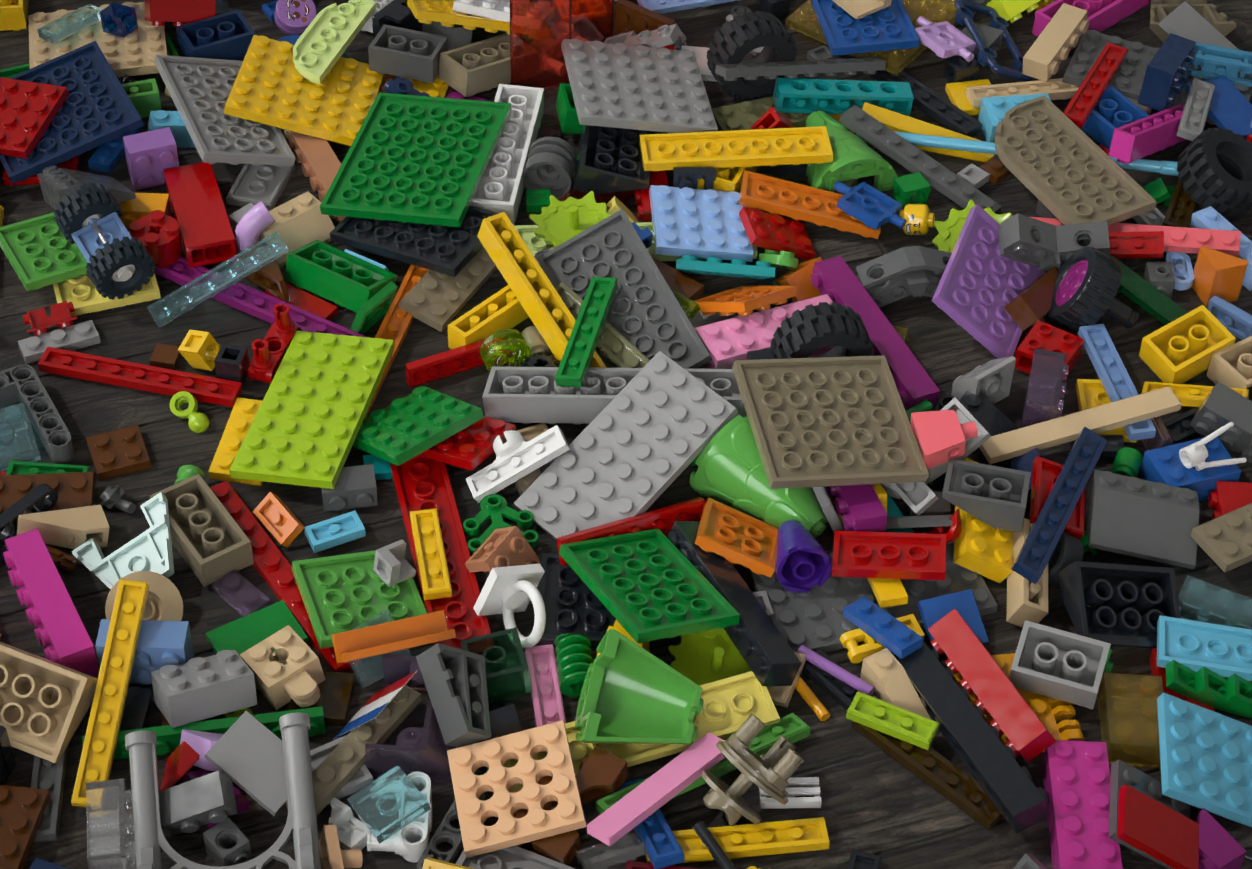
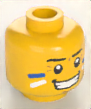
M907 204L904 210H900L899 217L907 220L902 228L905 234L926 235L929 227H934L933 221L935 216L934 213H930L927 205Z

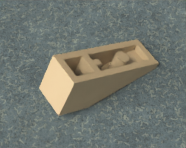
M888 648L863 659L860 679L875 687L873 694L878 699L930 719L904 667Z

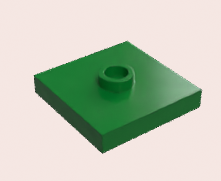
M390 281L358 309L350 330L363 335L387 314L398 286Z

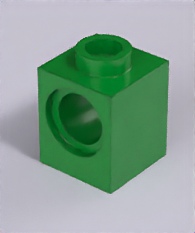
M920 172L894 178L892 197L902 204L901 210H904L907 204L926 205L928 203V197L931 192L930 183L924 179Z

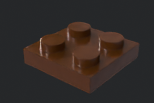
M138 425L86 437L98 481L151 468L150 459Z

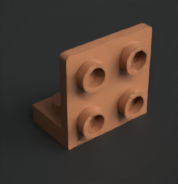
M512 526L495 529L464 565L470 573L489 571L490 573L492 568L529 564L541 565V560L518 527Z

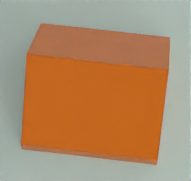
M1201 245L1193 273L1195 277L1192 288L1206 307H1208L1209 300L1215 295L1228 302L1237 301L1249 261Z
M821 257L802 262L797 265V269H791L775 279L782 286H796L797 296L792 297V303L821 296L818 289L811 282L815 262L822 261Z

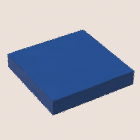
M971 589L921 600L917 603L929 643L934 637L928 631V628L954 608L967 622L983 645L989 642Z

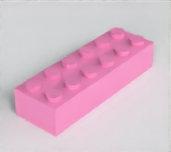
M828 294L755 312L751 315L739 316L694 328L712 358V361L702 366L703 369H732L734 360H747V351L771 349L770 345L772 338H774L773 335L777 327L781 328V322L786 317L790 318L794 311L798 309L801 311L807 305L812 304L816 306L819 305V302H827L831 305L833 301ZM835 346L820 348L809 356L824 354Z

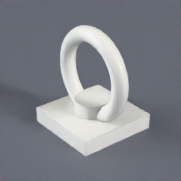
M540 564L492 568L473 607L478 616L503 614L504 626L508 636L521 648L535 646L542 638L545 630V605L537 589L545 572ZM531 600L535 615L534 627L531 634L525 637L516 626L514 612H524Z

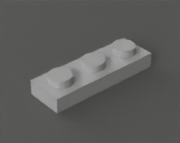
M92 320L18 341L19 349L26 364L39 361L47 347L74 351L101 343Z

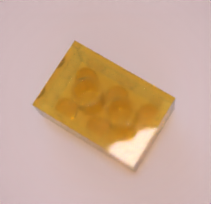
M1103 673L1098 690V704L1102 742H1106L1109 764H1113L1119 759L1130 766L1161 767L1157 698L1163 693L1162 676Z

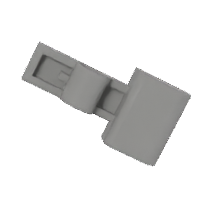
M677 24L663 25L652 31L645 30L638 35L633 30L608 37L604 43H622L630 46L643 45L650 48H660L674 44L681 30Z

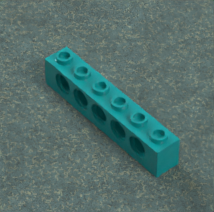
M778 78L775 81L773 92L775 108L779 112L812 113L820 110L827 114H844L854 105L862 109L864 102L910 117L914 100L909 82Z

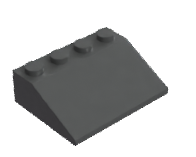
M57 166L44 168L42 173L37 174L44 200L53 209H58L56 205L58 202H63L62 197L65 194L69 196L72 194L70 191L74 188L77 191L80 190L81 185L89 187L90 183H95L96 186L101 184L105 188L107 187L117 203L136 198L134 192L111 176L57 168Z
M1093 469L1085 490V520L1088 547L1189 569L1195 568L1197 543L1190 535L1192 528L1199 526L1200 508L1197 491Z

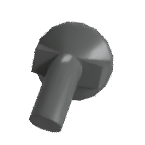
M118 484L114 488L109 485L100 496L103 500L100 505L108 510L113 506L129 514L136 510L134 503L121 498L125 491Z

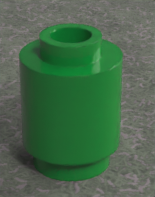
M1121 448L1116 454L1111 472L1137 478L1143 461L1141 453L1134 448Z

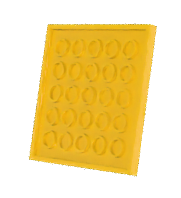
M254 35L225 104L224 114L351 146L378 95L384 74L370 71L369 64L359 62L353 58L340 57L321 84L311 83L297 71L294 65L293 44L286 41L269 39L266 36Z

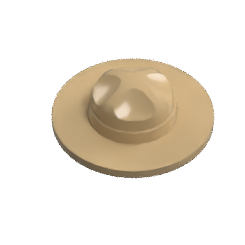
M138 571L121 578L149 583L150 587L143 620H182V597L177 587L168 578L151 571ZM119 580L111 588L107 596L105 605L106 619H111Z

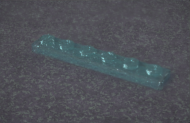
M276 231L148 306L147 309L157 326L161 327L183 313L192 310L205 300L214 297L222 290L236 284L251 273L258 271L268 263L280 258L289 250Z

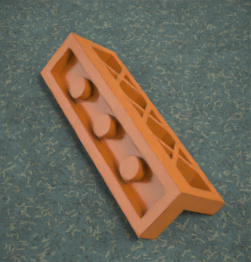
M444 610L336 633L332 634L331 637L337 663H343L456 638L455 629L448 630Z

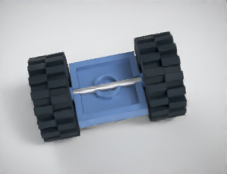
M90 183L89 187L81 185L80 190L77 191L74 188L70 191L72 194L69 196L65 194L62 197L63 202H58L56 205L58 209L54 210V215L56 216L54 219L66 240L71 244L75 243L87 262L86 268L88 269L86 271L98 293L104 298L108 296L109 299L114 300L116 296L118 299L124 298L125 294L131 296L133 295L132 291L136 289L140 291L143 283L146 285L149 283L148 277H153L155 264L143 243L131 237L120 219V216H122L121 208L110 190L101 184L96 186L95 183Z

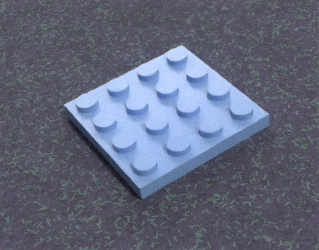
M665 185L650 186L649 196L656 254L673 256L691 255L698 258L715 257L722 258V260L739 259L752 262L754 256L753 246L749 241L739 216V212L743 205H739L740 193L735 191H715L712 189H691L689 187L679 189V187H668Z

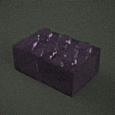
M1041 349L1034 350L1021 428L1055 419L1056 416L1062 415L1064 400H1059V398H1064L1066 382H1062V380L1067 379L1069 365L1064 364L1066 354Z

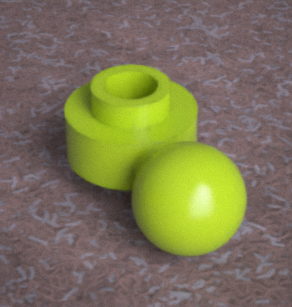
M186 391L174 394L170 400L171 412L178 418L189 419V428L195 433H202L208 429L209 419L205 414L197 412L198 402L196 398ZM189 403V407L186 410H182L183 404Z

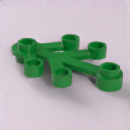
M490 494L483 497L480 501L481 511L475 518H468L463 522V532L470 537L476 536L480 532V527L488 519L492 521V524L479 538H473L468 542L469 554L472 556L478 549L473 547H480L495 529L512 527V525L503 521L502 516L517 522L520 528L526 529L533 525V514L528 510L518 512L507 506V501L504 497ZM520 530L530 546L535 548L538 545V533L534 530H527L525 532Z

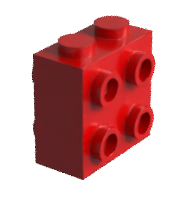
M1038 320L1016 350L1015 368L1060 387L1080 359L1084 339Z

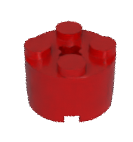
M154 210L150 215L143 216L130 223L131 237L143 243L154 264L158 265V268L170 266L180 259L182 251L180 226L173 217L165 215L161 210Z

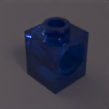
M113 2L100 11L102 29L105 33L125 38L138 29L135 8Z

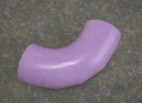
M261 201L248 210L236 226L234 238L237 254L258 242V237L262 231L275 222Z

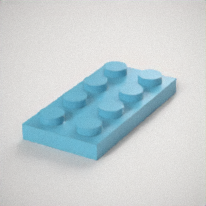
M1159 615L1157 622V666L1166 668L1167 664L1175 660L1195 672L1206 667L1222 677L1229 678L1235 673L1247 681H1252V630Z

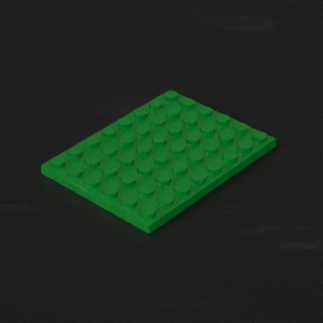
M379 92L320 205L321 214L460 227L511 115V103Z

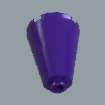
M789 520L784 522L778 529L775 569L776 576L785 589L797 593L809 592L810 588L817 584L818 587L823 585L829 578L832 569L829 555L800 521Z

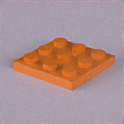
M739 286L690 302L692 312H702L703 316L714 315L717 312H720V316L732 315L735 312H738V316H747L753 314L754 309L766 310L771 308L770 304L779 305L787 303L788 298L797 296L796 286Z
M708 498L703 509L694 544L706 552H714L725 557L727 561L733 564H741L750 568L752 572L758 575H765L771 578L776 569L778 528Z

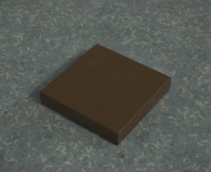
M323 671L325 680L318 684L320 698L315 704L308 707H300L293 699H290L287 711L323 706L324 724L345 726L356 680L355 674Z

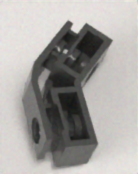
M1017 213L1001 222V228L998 229L1000 256L1040 268L1043 271H1048L1053 267L1058 271L1073 253L1083 247H1094L1110 257L1107 221L1055 226Z
M922 246L902 247L856 266L859 274L856 277L879 308L912 294L914 297H921L922 295L933 297L952 253Z

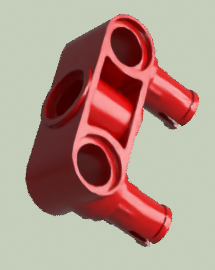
M278 303L273 307L275 322L263 340L256 339L252 342L251 346L254 356L248 367V377L250 379L271 384L296 331H302L301 327L295 326L291 319L290 308L287 304L283 307V303Z

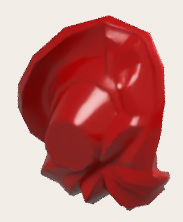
M959 508L949 517V520L953 521L952 526L931 527L927 530V534H946V545L948 542L955 541L961 533Z

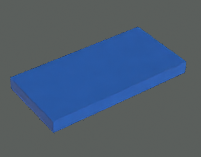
M1226 76L1202 80L1215 86L1208 117L1218 128L1232 130L1234 134L1242 135L1243 139L1247 141L1248 135L1252 134V128L1250 127L1252 104ZM1187 83L1185 90L1187 91V93L1189 92L1191 83Z

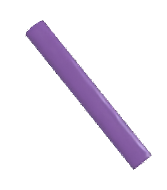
M801 645L797 653L805 654L806 660L864 694L869 696L873 694L874 686L806 646Z

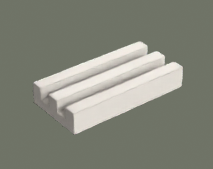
M819 777L789 778L787 780L789 784L785 787V790L788 792L786 797L789 801L785 805L774 798H766V796L770 795L759 788L761 809L821 808ZM796 796H813V797H796Z

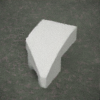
M334 797L331 800L332 812L331 817H329V825H336L340 847L344 850H362L367 846L368 832H374V830L355 818L351 808Z

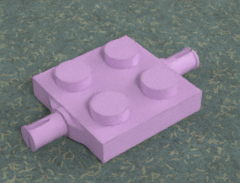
M924 16L918 17L916 22L922 27L915 28L921 44L934 51L938 57L948 58L958 55L967 62L974 58V54L971 51H974L976 43L949 22L933 23L924 18Z

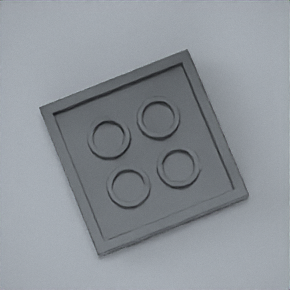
M1118 759L1111 764L1109 838L1167 869H1174L1117 838L1119 788L1127 784L1189 819L1190 805L1162 795V783Z

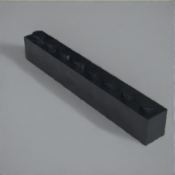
M675 521L667 538L740 614L738 625L727 626L723 629L762 686H791L802 663L738 571L725 557L714 552H706L694 544L700 521Z
M923 641V647L902 659L897 655H893L904 667L930 719L940 723L938 730L1014 832L1017 834L1048 818L1046 804L1049 801L1044 790L1041 787H1035L1025 766L1020 767L1016 762L1017 759L1013 750L1009 746L1005 747L1002 744L997 729L994 726L989 727L979 706L974 707L972 705L968 692L963 686L959 688L952 671L948 667L944 668L942 666L941 659L936 650H930Z

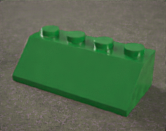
M315 240L288 253L284 280L294 284L297 288L310 291L317 297L330 300L335 305L350 309L357 314L358 309L390 281L395 283L397 275L319 240Z

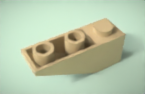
M93 505L18 515L17 535L38 529L46 544L76 549L93 538L102 548L107 547L110 527L102 506Z

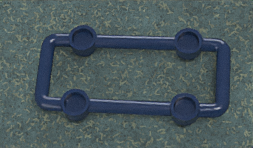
M956 0L954 3L957 9L955 21L959 25L967 27L980 50L977 61L983 66H989L995 74L1024 82L1031 81L1033 77L1023 74L1024 56H1022L1007 30L1009 23L1000 17L997 11L990 6L969 0ZM972 11L988 15L992 20L990 27L1004 31L1003 41L1015 60L1012 69L997 64L995 60L997 53L986 45L972 20L975 16Z

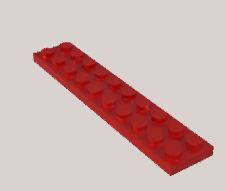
M419 455L399 466L390 463L392 478L424 607L427 613L444 610L448 630L455 629L456 638L434 642V645L439 643L480 654L484 657L495 655V646L487 616H478L473 609L480 591L475 572L470 573L464 565L470 558L445 463ZM437 508L452 597L424 600L410 512Z

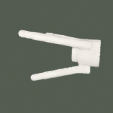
M1229 422L1200 441L1180 449L1179 457L1183 465L1188 469L1195 466L1196 470L1200 471L1210 467L1245 463L1247 461L1246 458L1205 462V459L1208 457V451L1204 445L1233 427L1234 423Z

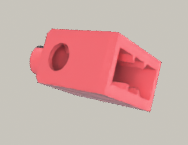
M954 410L911 413L910 424L927 469L949 461V458L956 459L965 454L966 439L978 437L976 423L972 421L960 424Z

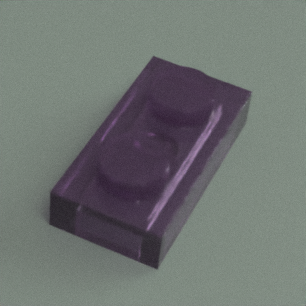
M235 569L212 584L213 591L243 617L271 605L270 599Z

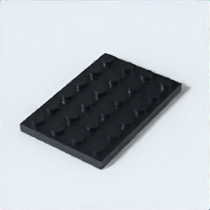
M470 205L460 227L345 217L330 232L331 241L456 277L484 247L477 237L483 219L499 213Z

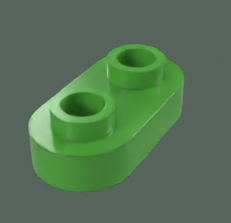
M765 249L764 253H759L758 261L770 262L771 267L797 269L799 259L794 258L795 254L791 252L780 251L779 255V252Z

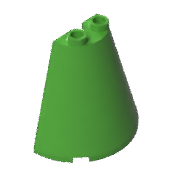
M610 628L596 649V652L601 654L594 659L593 663H590L583 683L575 719V729L580 730V733L576 734V739L584 743H693L698 731V727L693 723L694 715L698 716L703 707L704 700L701 698L703 688L618 631Z

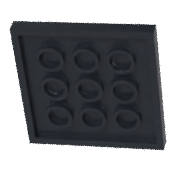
M542 553L541 566L545 572L540 580V594L545 605L546 624L543 636L537 643V646L551 644L555 646L554 641L556 637L561 634L573 633L588 637L591 642L590 648H597L608 627L614 626L615 617L569 565L563 566L560 564L559 553Z

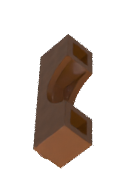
M597 746L590 755L586 754L579 767L580 771L576 775L582 807L593 800L602 799L621 789L629 776L627 761ZM554 802L549 810L556 808L558 802ZM576 830L531 841L534 853L567 866L572 864L582 848L580 835Z

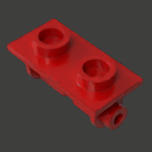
M64 301L49 306L51 316H47L45 308L27 311V314L23 315L25 325L30 324L32 328L27 330V333L33 331L34 336L49 332L48 327L58 324L59 329L74 325L73 320L77 319V316H71V312L75 311L73 303Z

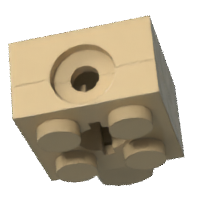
M289 625L240 654V657L254 673L255 687L276 710L289 703L290 699H293L300 707H308L315 704L320 698L318 684L323 682L325 677L319 658Z

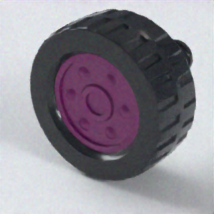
M1083 247L1073 253L1057 271L1051 309L1046 314L1059 325L1072 332H1078L1079 327L1094 325L1104 314L1119 324H1124L1126 328L1134 327L1139 320L1138 311L1132 310L1131 307L1115 298L1121 282V267L1118 262L1094 247Z

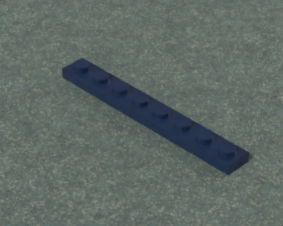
M1084 427L1079 433L1011 570L1034 584L1041 578L1107 443L1106 439L1087 427Z

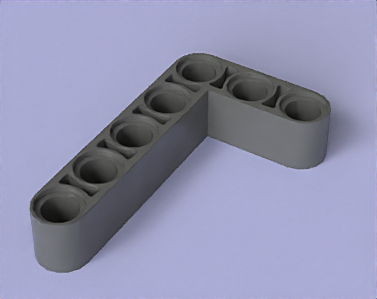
M22 364L0 371V409L20 402L53 463L68 464L72 462L75 458L71 434L34 368L30 365Z

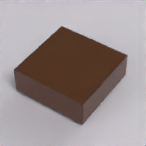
M157 343L149 360L150 366L176 370L181 358V353L178 351L180 346Z

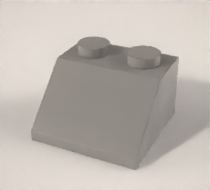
M1010 356L990 360L983 365L977 366L967 374L958 376L952 384L951 396H955L960 400L968 391L990 401L992 404L1006 398L1010 393L1016 358Z

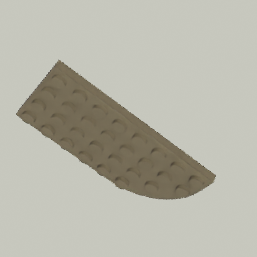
M1045 95L1011 108L1006 112L1002 121L998 123L994 141L999 159L1064 225L1107 221L1108 226L1155 209L1157 201Z

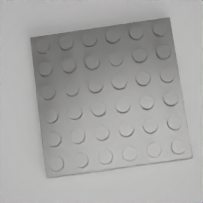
M575 38L571 40L563 39L561 48L580 125L668 133L718 131L694 52L689 50H669L664 47L650 48L643 45L630 46L622 43L610 44L601 41H581Z

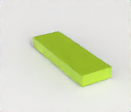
M859 691L856 693L846 713V718L926 750L929 749L940 724Z

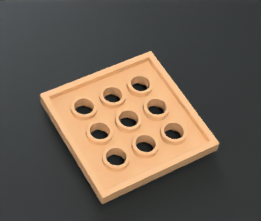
M563 720L447 751L462 842L467 858L587 827ZM545 751L548 753L541 760L533 759L537 752ZM509 759L518 760L514 767H504L505 762ZM480 767H489V770L484 775L474 774ZM544 776L553 777L549 784H538V781ZM514 784L523 785L519 792L511 793L508 791ZM486 791L494 793L488 800H479L480 795ZM549 801L558 802L557 807L553 810L547 811L543 809V806ZM519 809L528 810L527 815L522 818L513 817L514 813ZM489 817L499 818L497 823L492 826L483 825L484 821Z

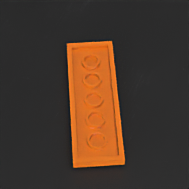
M744 170L739 205L767 211L771 214L791 217L794 220L811 222L818 226L835 228L842 232L859 234L866 238L878 239L881 232V227L877 230L870 228L860 220L847 215L843 210L839 209L837 204L839 199L844 196L842 194Z

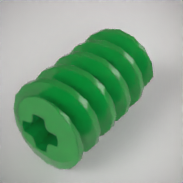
M573 633L561 634L554 641L560 683L559 688L565 696L578 697L581 694L590 663H593L591 657L592 650L590 648L591 642L584 635H575Z

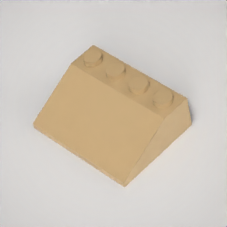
M0 642V725L6 728L11 747L50 762L58 763L91 704L98 678Z

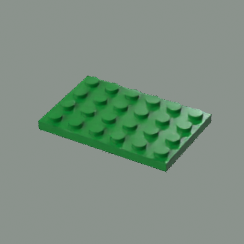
M659 529L560 545L559 554L636 643H648L653 640L674 638L680 635L700 633L701 631L717 628L723 629L727 626L739 624L740 614Z

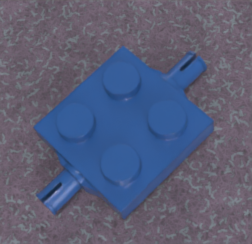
M837 181L834 185V190L844 195L839 199L837 207L847 215L860 220L866 226L875 230L889 222L900 229L905 226L907 220L897 215L901 210L902 204L867 183L862 182L858 186L848 187L842 182Z

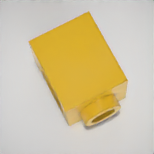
M189 330L178 351L192 368L213 371L215 367L214 360L221 346L209 332Z

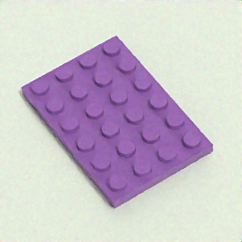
M977 204L970 209L932 302L999 359L1014 355L1022 334V330L1004 307L1033 281L1043 275L1045 271L1000 256L998 229L1001 228V225Z

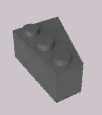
M439 643L416 656L445 745L459 748L491 738L484 656Z

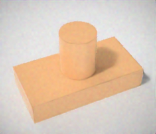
M324 825L319 839L322 868H361L363 862L361 849L341 850L336 825Z

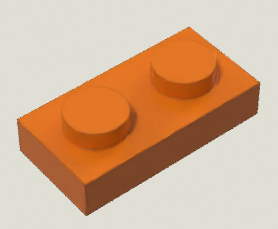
M269 492L253 511L276 540L287 548L305 528L282 500L272 492Z

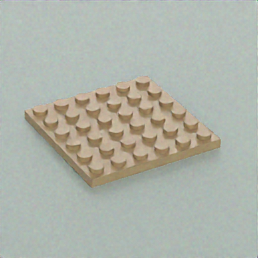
M145 1L138 3L125 2L121 5L105 4L95 8L81 7L77 10L69 11L61 9L51 13L37 12L33 15H28L30 69L93 41L97 42L115 75L118 77L159 73L155 65L156 55L168 56L164 26H152V21H145Z

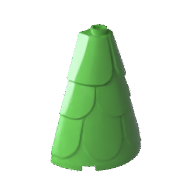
M814 111L807 117L805 127L826 126L833 151V162L807 164L806 176L808 186L834 192V185L837 181L841 182L875 175L873 185L875 189L880 192L893 189L894 178H897L893 167L881 155L853 134L849 128L824 111Z
M739 414L729 421L710 440L696 460L695 464L699 467L696 473L693 471L690 475V486L700 496L714 499L778 529L786 521L797 520L807 528L814 538L820 536L825 530V524L828 520L812 487L770 489L748 416L742 417Z

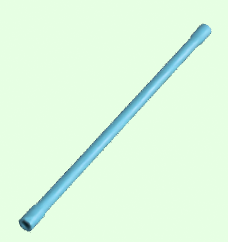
M894 131L911 144L917 146L997 155L994 142ZM856 134V136L859 137L862 141H866ZM1110 157L1122 169L1156 172L1172 176H1178L1179 174L1177 171L1178 162L1138 159L1130 164H1122L1117 162L1116 158Z

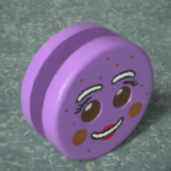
M278 0L274 14L275 23L285 34L302 35L316 17V6L312 0Z

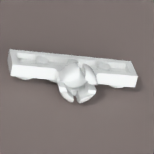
M558 425L528 442H525L523 436L514 430L504 432L507 440L504 444L501 436L498 435L493 443L496 460L466 478L473 498L480 503L483 497L499 492L570 450Z

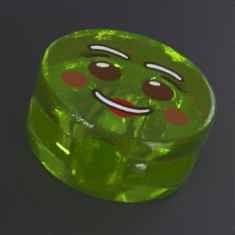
M503 329L493 333L486 338L480 348V356L489 372L492 366L521 367L525 357H530L531 354L523 335L515 329Z

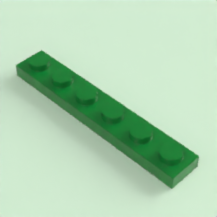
M592 277L555 376L556 386L582 387L618 287L617 278Z

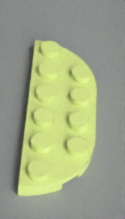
M349 0V3H342L337 6V3H334L322 9L294 45L293 60L297 71L308 79L309 82L321 84L376 10V1Z

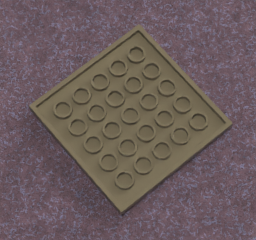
M885 355L734 360L732 369L770 489L927 481L929 472Z

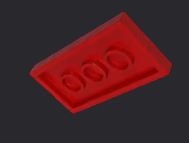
M835 531L832 577L945 581L946 534Z

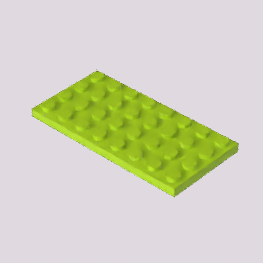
M296 331L229 469L231 478L334 489L395 349L394 340Z

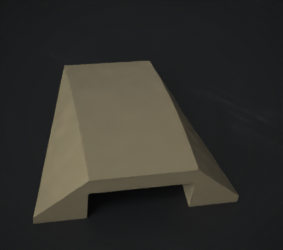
M1151 0L1150 29L1163 43L1169 34L1159 26V23L1184 1L1224 37L1236 28L1234 21H1227V15L1223 12L1218 13L1216 11L1217 7L1214 4H1207V0Z

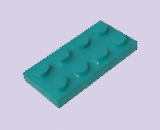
M682 255V259H677L676 270L682 273L775 279L776 267H771L770 262L756 261L755 266L746 265V260L732 259L731 263H722V258L707 257V261H698L697 256Z

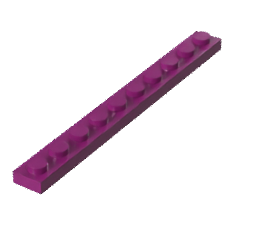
M181 257L174 264L164 268H158V265H155V274L273 324L275 322L273 307L278 303H283V307L285 304L289 306L291 319L295 326L301 327L302 331L366 337L202 266L189 268L187 260Z

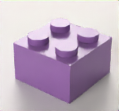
M170 127L123 137L128 172L135 191L164 185L163 169L179 167L177 146Z

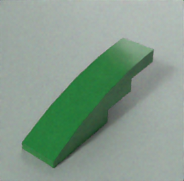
M1175 660L1166 665L1167 688L1212 708L1252 719L1251 682L1235 673L1225 679L1206 667L1195 672Z

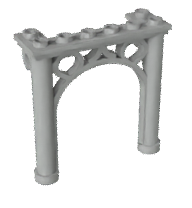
M296 712L285 714L279 718L288 799V817L281 835L261 855L247 862L231 866H207L192 862L178 854L169 845L164 837L161 825L156 733L143 730L125 735L126 750L129 751L136 869H162L161 849L175 863L170 869H263L272 859L287 864L289 869H321L308 730L311 728L309 714ZM292 833L295 860L281 852Z

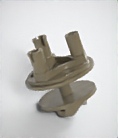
M753 713L728 740L724 742L719 740L716 744L723 755L742 772L734 783L729 786L706 769L701 773L702 778L711 787L709 792L703 797L704 804L708 808L724 811L729 825H735L742 816L755 824H759L762 821L757 811L742 797L753 783L772 798L785 805L789 801L786 797L788 792L785 790V787L789 784L787 780L805 761L794 751L796 747L789 743V740L783 735L779 737L765 755L761 754L759 756L751 751L748 745L766 726Z

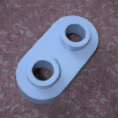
M1169 252L1166 255L1165 262H1171L1175 279L1174 289L1179 291L1190 289L1195 277L1190 257L1186 253Z

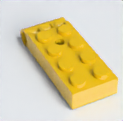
M965 457V459L962 460V461H968V462L978 463V462H975V461H973V460H971V459H969V458H967V457ZM959 508L961 533L954 541V563L1001 583L1013 572L1011 570L1013 566V531L993 528Z

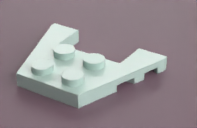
M161 492L140 506L150 528L107 557H104L98 542L93 538L71 551L108 588L111 589L122 577L138 571H151L161 574L166 578L174 574L168 500Z

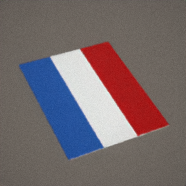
M417 671L374 693L335 738L376 718Z

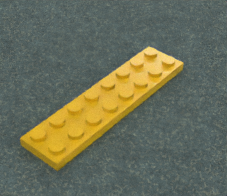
M826 126L640 135L644 171L673 170V167L730 168L833 162V151Z

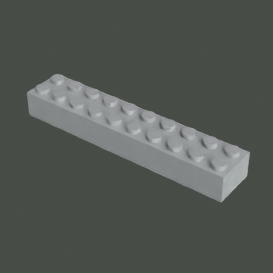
M492 366L482 396L485 417L503 420L504 422L524 424H590L642 368H588L582 387L556 386L555 376L559 367ZM685 369L736 407L738 411L736 416L739 414L742 417L747 416L733 369Z

